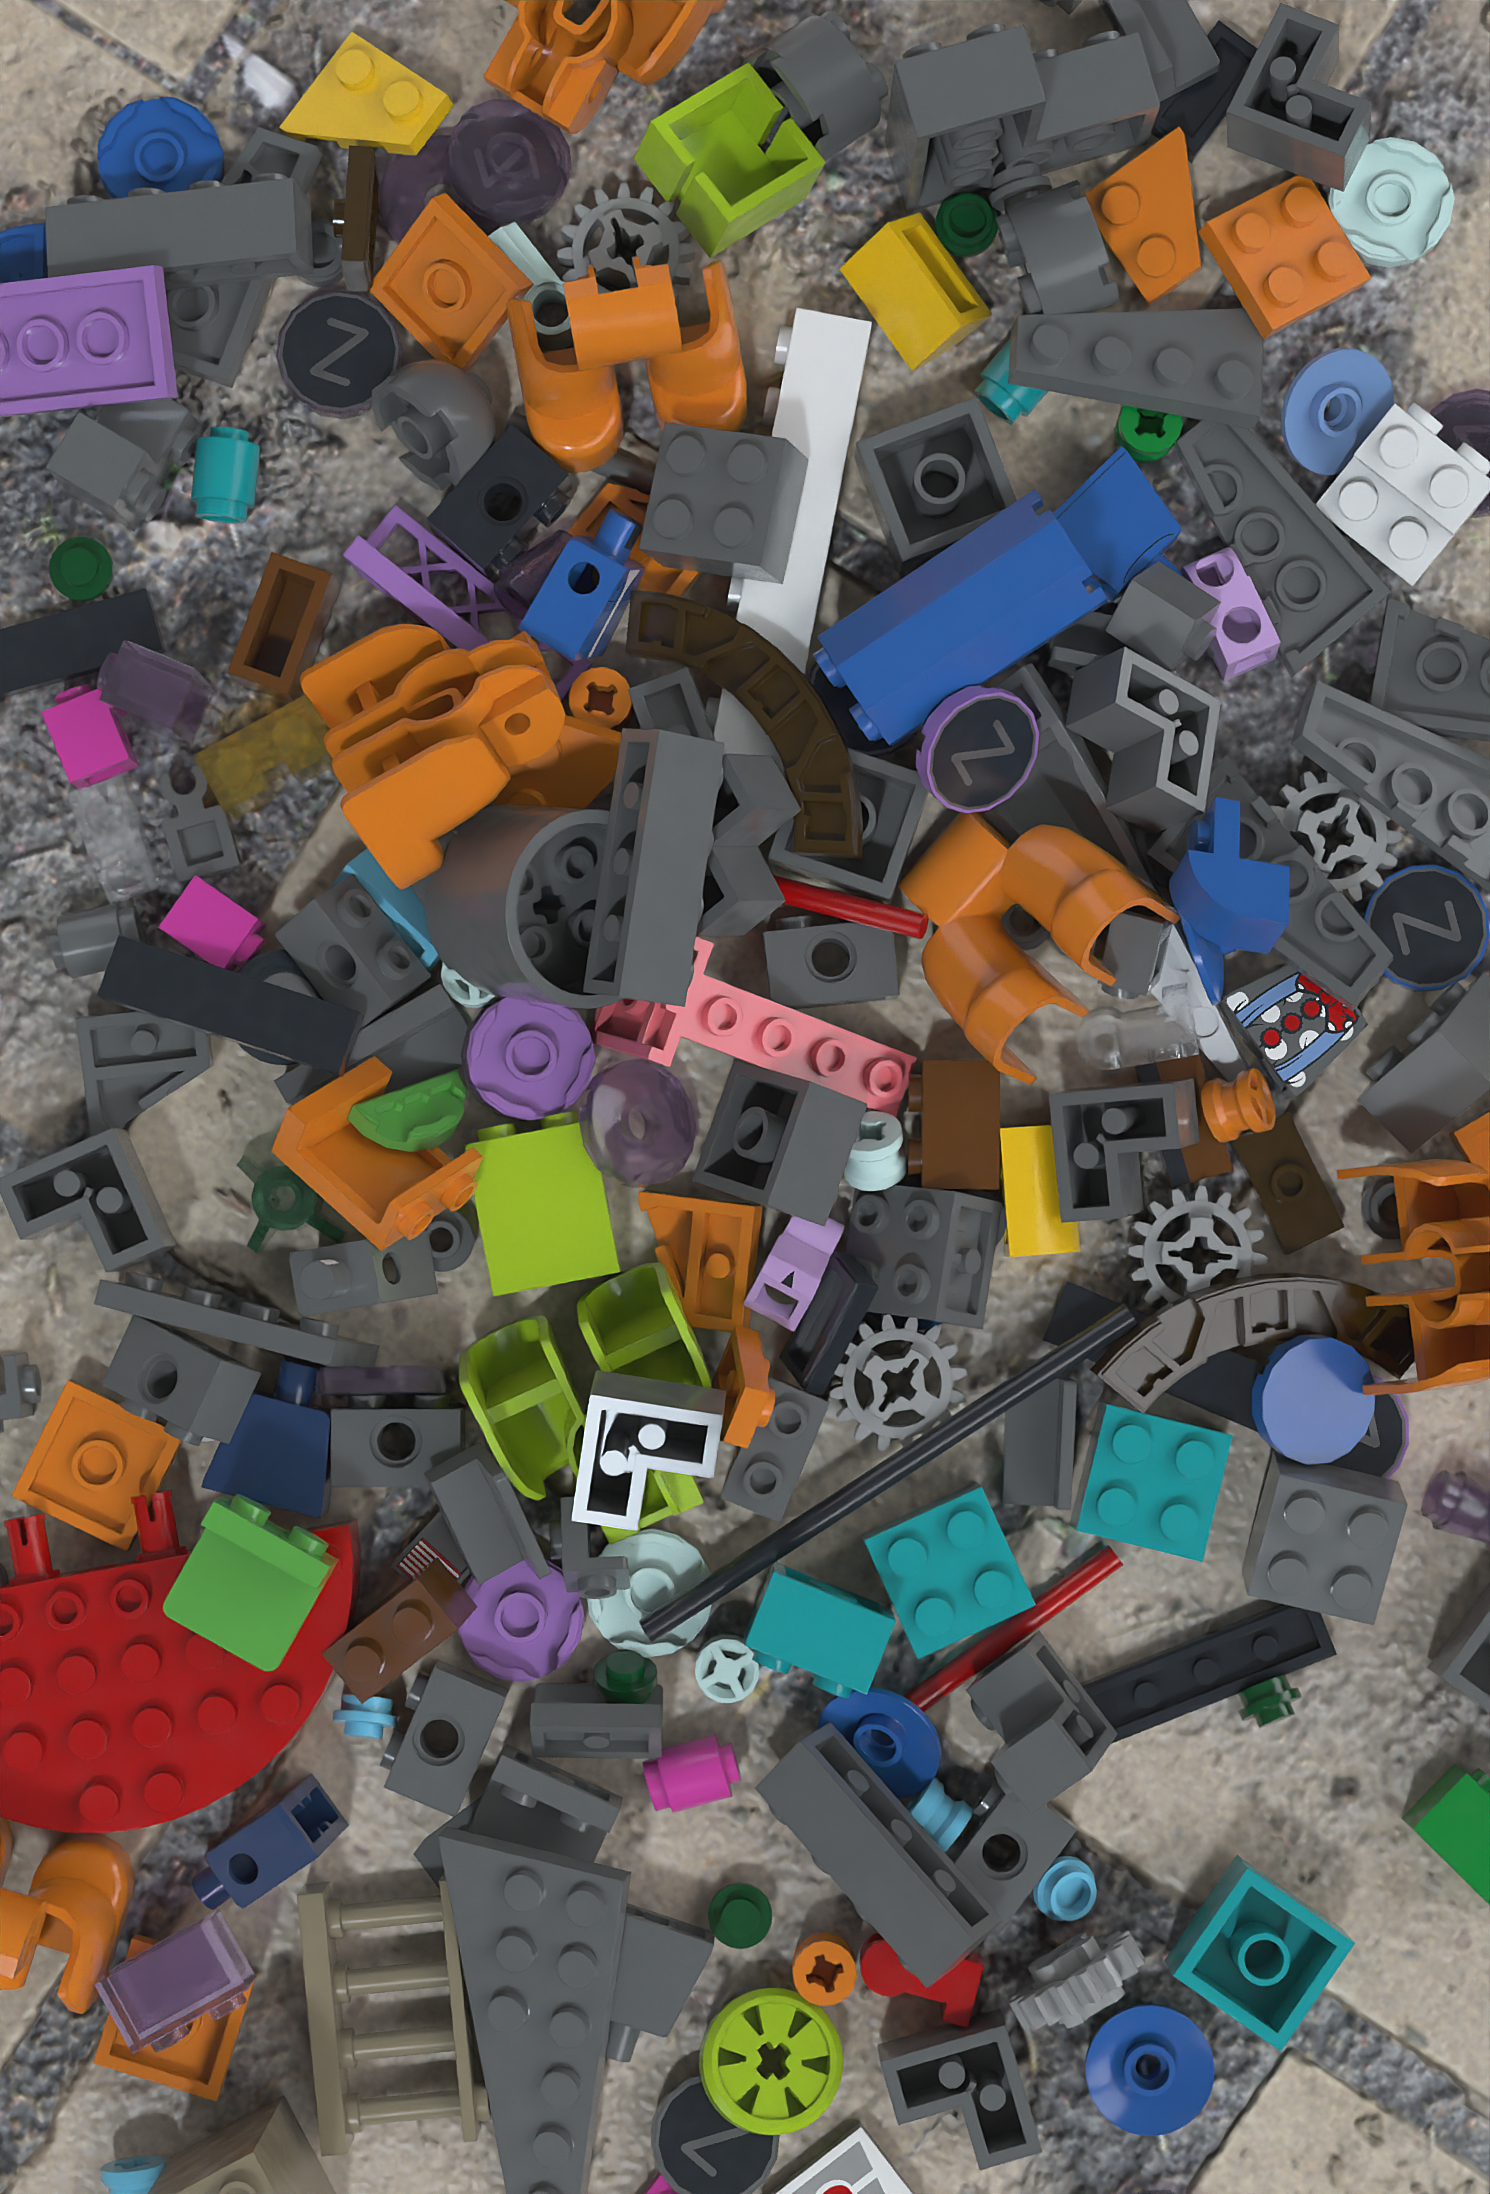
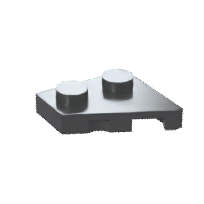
M136 1010L83 1016L75 1019L91 1137L113 1127H121L214 1066L210 1034Z

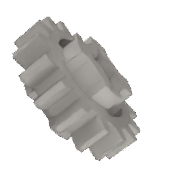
M620 183L617 199L609 200L601 188L595 190L596 207L592 210L577 203L574 206V213L579 226L562 225L561 228L562 239L569 245H572V247H566L557 251L558 262L561 266L573 268L562 276L563 282L575 281L577 278L588 274L586 265L593 264L599 294L612 292L603 288L608 284L623 289L637 287L631 265H627L622 257H617L615 236L617 235L623 246H627L631 253H636L639 256L640 264L654 266L655 263L664 259V254L669 253L667 264L675 305L677 306L679 304V295L674 284L690 286L692 272L681 265V263L695 260V245L679 243L687 238L690 232L681 220L674 223L671 222L676 213L675 203L671 201L669 203L664 202L659 207L654 206L653 188L648 186L641 193L639 199L631 198L627 183ZM624 217L639 218L647 221L649 224L642 226L625 220ZM600 227L603 235L599 246L588 251L589 256L584 258L585 249L590 237Z
M1308 771L1299 777L1302 792L1299 793L1295 788L1285 785L1278 794L1286 806L1284 808L1270 806V808L1275 812L1279 822L1293 839L1298 841L1300 846L1302 845L1318 864V869L1326 878L1332 872L1335 864L1345 861L1352 865L1359 864L1362 866L1355 874L1349 877L1328 879L1338 892L1343 891L1345 898L1351 904L1362 899L1361 882L1372 890L1378 889L1384 883L1376 871L1377 867L1391 869L1396 866L1398 860L1385 851L1386 846L1396 844L1402 840V833L1387 830L1386 822L1391 820L1388 816L1327 771H1325L1322 783L1319 784L1316 777ZM1334 797L1327 810L1318 814L1309 810L1302 811L1299 809L1304 803L1314 798ZM1358 809L1363 813L1369 824L1371 837L1363 834L1356 817ZM1339 817L1336 823L1338 827L1336 838L1344 842V845L1337 846L1322 858L1325 849H1323L1325 838L1318 834L1317 831H1322Z
M1195 1186L1191 1201L1187 1202L1179 1189L1170 1190V1207L1167 1209L1155 1201L1149 1202L1146 1206L1153 1217L1150 1224L1133 1222L1131 1226L1138 1235L1143 1237L1141 1245H1133L1125 1249V1254L1140 1258L1141 1267L1134 1269L1128 1274L1131 1281L1146 1280L1149 1284L1141 1300L1148 1304L1158 1298H1162L1165 1301L1162 1306L1163 1308L1167 1304L1194 1291L1209 1287L1210 1281L1224 1268L1235 1269L1230 1280L1252 1276L1250 1274L1252 1265L1267 1263V1256L1253 1253L1252 1243L1259 1241L1265 1236L1263 1230L1247 1231L1243 1225L1248 1220L1252 1211L1248 1207H1243L1233 1213L1230 1212L1228 1207L1231 1194L1227 1192H1221L1213 1203L1208 1202L1205 1186ZM1185 1214L1183 1230L1169 1242L1157 1241L1159 1234L1171 1220ZM1212 1216L1227 1226L1235 1239L1236 1246H1226L1213 1232ZM1195 1237L1200 1238V1248L1210 1250L1211 1253L1222 1254L1224 1258L1223 1260H1210V1263H1200L1198 1272L1195 1274L1193 1273L1191 1262L1182 1261L1181 1257H1170L1168 1251H1182V1248L1193 1247ZM1155 1264L1168 1265L1180 1279L1179 1290L1181 1295L1173 1292L1165 1285L1157 1272Z
M882 1314L881 1329L873 1331L863 1320L861 1321L858 1329L862 1339L857 1344L852 1341L850 1342L845 1352L848 1355L846 1361H841L834 1373L842 1377V1383L828 1388L829 1398L845 1399L847 1402L836 1413L839 1422L850 1421L853 1418L858 1420L853 1435L859 1442L866 1438L870 1432L877 1434V1448L879 1451H886L890 1445L891 1438H899L904 1448L913 1442V1436L920 1433L922 1435L933 1429L932 1426L937 1421L942 1423L952 1416L946 1409L949 1402L965 1403L966 1395L960 1390L953 1388L952 1385L953 1381L967 1376L966 1368L959 1365H949L948 1360L959 1349L954 1342L945 1343L941 1346L935 1343L941 1331V1328L935 1323L927 1327L922 1333L917 1331V1318L906 1317L903 1327L895 1326L891 1315ZM890 1340L910 1341L900 1353L880 1355L872 1349L876 1345ZM931 1356L934 1358L939 1370L940 1385L937 1396L926 1388L924 1383L923 1370L928 1365V1360ZM909 1366L910 1370L907 1374V1379L912 1385V1389L907 1394L897 1390L891 1397L887 1396L885 1398L884 1394L887 1390V1385L882 1378L883 1373L889 1370L897 1374L904 1367L907 1368ZM857 1368L870 1378L872 1390L863 1408L859 1404L854 1390V1377ZM913 1409L922 1415L911 1422L903 1424L884 1422L889 1419L893 1412Z
M1129 1930L1123 1933L1115 1931L1105 1939L1103 1936L1094 1939L1093 1935L1087 1937L1086 1933H1082L1068 1939L1063 1945L1033 1961L1028 1966L1032 1974V1980L1016 1988L1017 1992L1008 1997V2004L1024 2031L1029 2028L1035 2031L1046 2023L1051 2026L1056 2022H1059L1060 2025L1065 2024L1067 2029L1085 2022L1098 2011L1121 1999L1125 1994L1121 1987L1123 1985L1121 1981L1135 1975L1138 1972L1137 1968L1145 1964V1960Z

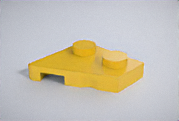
M351 32L279 128L285 136L305 142L306 138L336 141L340 148L349 149V145L382 148L387 153L416 156L454 105L446 93Z

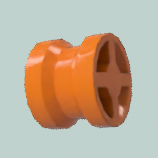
M606 667L591 668L582 672L573 682L569 692V706L573 717L621 732L622 728H625L630 722L634 711L628 692L630 687L627 680L617 671ZM611 690H614V691H612V692L609 693V694H607V693H605V692H598V691L610 692Z
M1251 1068L1241 1071L1237 1075L1236 1080L1226 1082L1223 1079L1217 1078L1206 1081L1203 1084L1201 1100L1204 1116L1213 1136L1219 1142L1225 1143L1236 1140L1241 1131L1250 1129L1261 1133L1274 1127L1276 1116L1273 1096L1266 1079L1258 1069Z
M827 1931L816 1932L802 1939L795 1948L792 1959L793 1980L795 1987L803 1998L810 2003L820 2006L835 2005L847 1998L854 1989L857 1978L854 1952L847 1941L838 1934ZM815 1974L816 1976L823 1978V1980L818 1979L815 1976L809 1977V1975Z

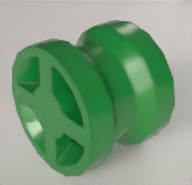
M1124 405L1114 428L1115 441L1118 447L1122 446L1134 461L1140 463L1156 462L1164 458L1174 447L1183 426L1182 416ZM1139 413H1142L1144 416H1152L1155 418H1143Z

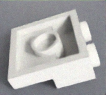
M1414 402L1406 412L1396 404L1392 406L1354 453L1352 460L1315 504L1329 521L1412 587L1490 493V478L1486 476L1490 471V462L1464 442L1457 451L1450 448L1436 436L1443 425Z

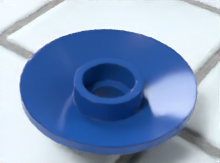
M1180 915L1188 945L1207 997L1212 1006L1221 1003L1224 990V955L1235 952L1236 949L1215 944L1201 937L1191 924Z
M870 1687L866 1695L852 1689L849 1699L837 1695L833 1697L819 1717L817 1730L831 1722L897 1799L912 1796L925 1789L934 1779L939 1769L942 1751L935 1727L915 1704L894 1692Z
M1140 2004L1115 2013L1099 2027L1087 2050L1085 2078L1094 2104L1108 2121L1122 2130L1133 2134L1158 2136L1184 2127L1204 2108L1213 2088L1215 2066L1213 2054L1206 2037L1190 2018L1167 2006ZM1144 2054H1152L1159 2060L1157 2069L1149 2075L1140 2074L1135 2069L1136 2061Z

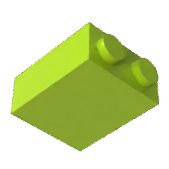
M577 1111L540 1118L542 1130L516 1134L514 1123L477 1130L479 1142L464 1145L465 1152L475 1148L483 1155V1159L474 1177V1180L477 1182V1188L473 1194L493 1297L622 1272L594 1123L591 1120L579 1122Z

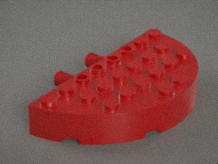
M172 1490L158 1491L151 1494L152 1502L149 1507L146 1495L130 1497L131 1504L134 1506L142 1554L136 1555V1560L60 1573V1569L53 1570L44 1521L46 1520L45 1513L4 1520L15 1577L10 1578L8 1584L0 1585V1817L36 1828L69 1833H110L136 1830L169 1822L200 1810L233 1792L260 1772L287 1746L315 1712L336 1675L334 1666L323 1657L322 1653L343 1637L354 1621L360 1591L361 1548L357 1519L304 1528L328 1543L329 1546L325 1552L339 1560L281 1664L272 1671L259 1669L170 1619L164 1613V1601L193 1549L187 1550L186 1546H180L171 1499V1496H173Z

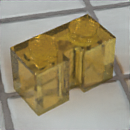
M306 695L193 755L223 811L234 821L279 797L272 782L291 773L300 784H303L331 769L333 759L326 750L323 741L324 735L329 729Z

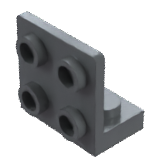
M896 1185L878 1191H865L855 1188L845 1253L852 1254L879 1287L867 1312L983 1329L1002 1203L946 1190Z
M506 1744L467 1832L594 1862L607 1832L610 1833L618 1816L623 1797Z

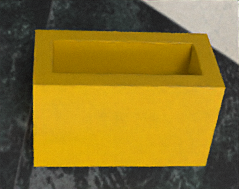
M920 212L888 222L840 268L842 274L911 371L926 365L947 352L993 315Z
M1052 1125L1000 1128L999 1185L1001 1203L1006 1217V1229L1003 1235L1005 1257L1080 1252L1079 1221L1061 1223Z

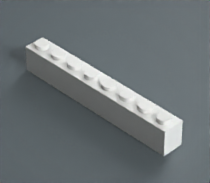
M796 308L793 327L784 325L780 327L774 363L785 365L781 389L769 387L762 425L773 427L772 437L787 439L809 459L783 584L732 577L726 610L737 612L736 620L748 625L775 645L805 674L872 322ZM724 688L722 689L721 699L709 697L706 715L715 740L725 743L723 755L773 756L785 779L783 771L785 769L778 752L769 736L766 735L752 714Z

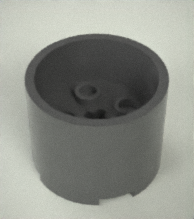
M500 804L480 810L473 817L452 830L455 836L444 851V862L435 875L430 874L428 876L425 893V914L429 934L434 948L448 969H454L464 980L479 990L484 991L485 994L583 1009L600 1008L623 1000L624 998L583 992L610 812L596 809Z

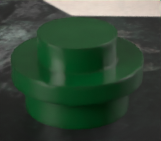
M971 192L955 194L945 200L937 212L935 219L936 236L946 250L956 256L972 257L986 251L995 240L998 230L995 219L997 213L994 208L992 209L990 202L979 194Z
M75 537L64 541L55 549L49 563V574L55 588L65 597L74 601H90L101 596L108 589L113 579L114 565L109 552L99 542L87 537Z
M619 1650L601 1659L593 1669V1683L600 1692L601 1699L606 1704H644L650 1698L651 1691L657 1684V1667L652 1660L643 1657L638 1652Z
M1282 1675L1240 1692L1238 1695L1244 1708L1238 1712L1242 1721L1255 1718L1259 1728L1294 1715L1295 1712L1291 1703L1302 1696L1298 1687L1291 1689L1286 1675Z
M743 1882L729 1884L720 1889L710 1903L708 1911L709 1926L714 1936L728 1947L736 1949L752 1947L761 1942L771 1928L772 1907L770 1901L762 1890L752 1884Z

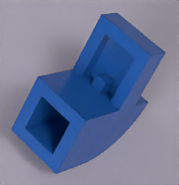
M1215 797L1201 821L1194 820L1190 826L1186 854L1169 880L1173 904L1177 912L1191 924L1197 934L1206 940L1224 947L1268 954L1289 924L1290 866L1239 858L1240 801Z

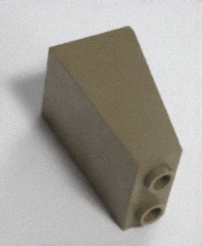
M283 2095L172 2155L147 2194H336L288 2101Z

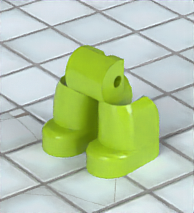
M650 1262L622 1271L600 1282L579 1298L576 1304L579 1325L601 1371L712 1388L706 1361L696 1336L683 1312L680 1297L663 1263ZM532 1315L515 1320L471 1343L462 1351L459 1357V1383L475 1419L480 1424L492 1453L510 1482L521 1494L538 1501L546 1497L543 1481L560 1468L570 1464L572 1472L578 1478L588 1411L565 1366L563 1350L547 1317L544 1315ZM648 1469L638 1531L601 1525L609 1544L612 1545L640 1532L641 1528L672 1514L676 1516L704 1503V1497L696 1476Z

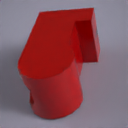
M879 1932L873 1933L864 1941L859 1953V1965L863 1981L871 1991L881 1996L889 1997L906 1992L941 2002L939 2010L943 2022L968 2028L984 1967L980 1953L972 1951L954 1969L929 1988H926L916 1975H913L903 1967L897 1957V1953Z

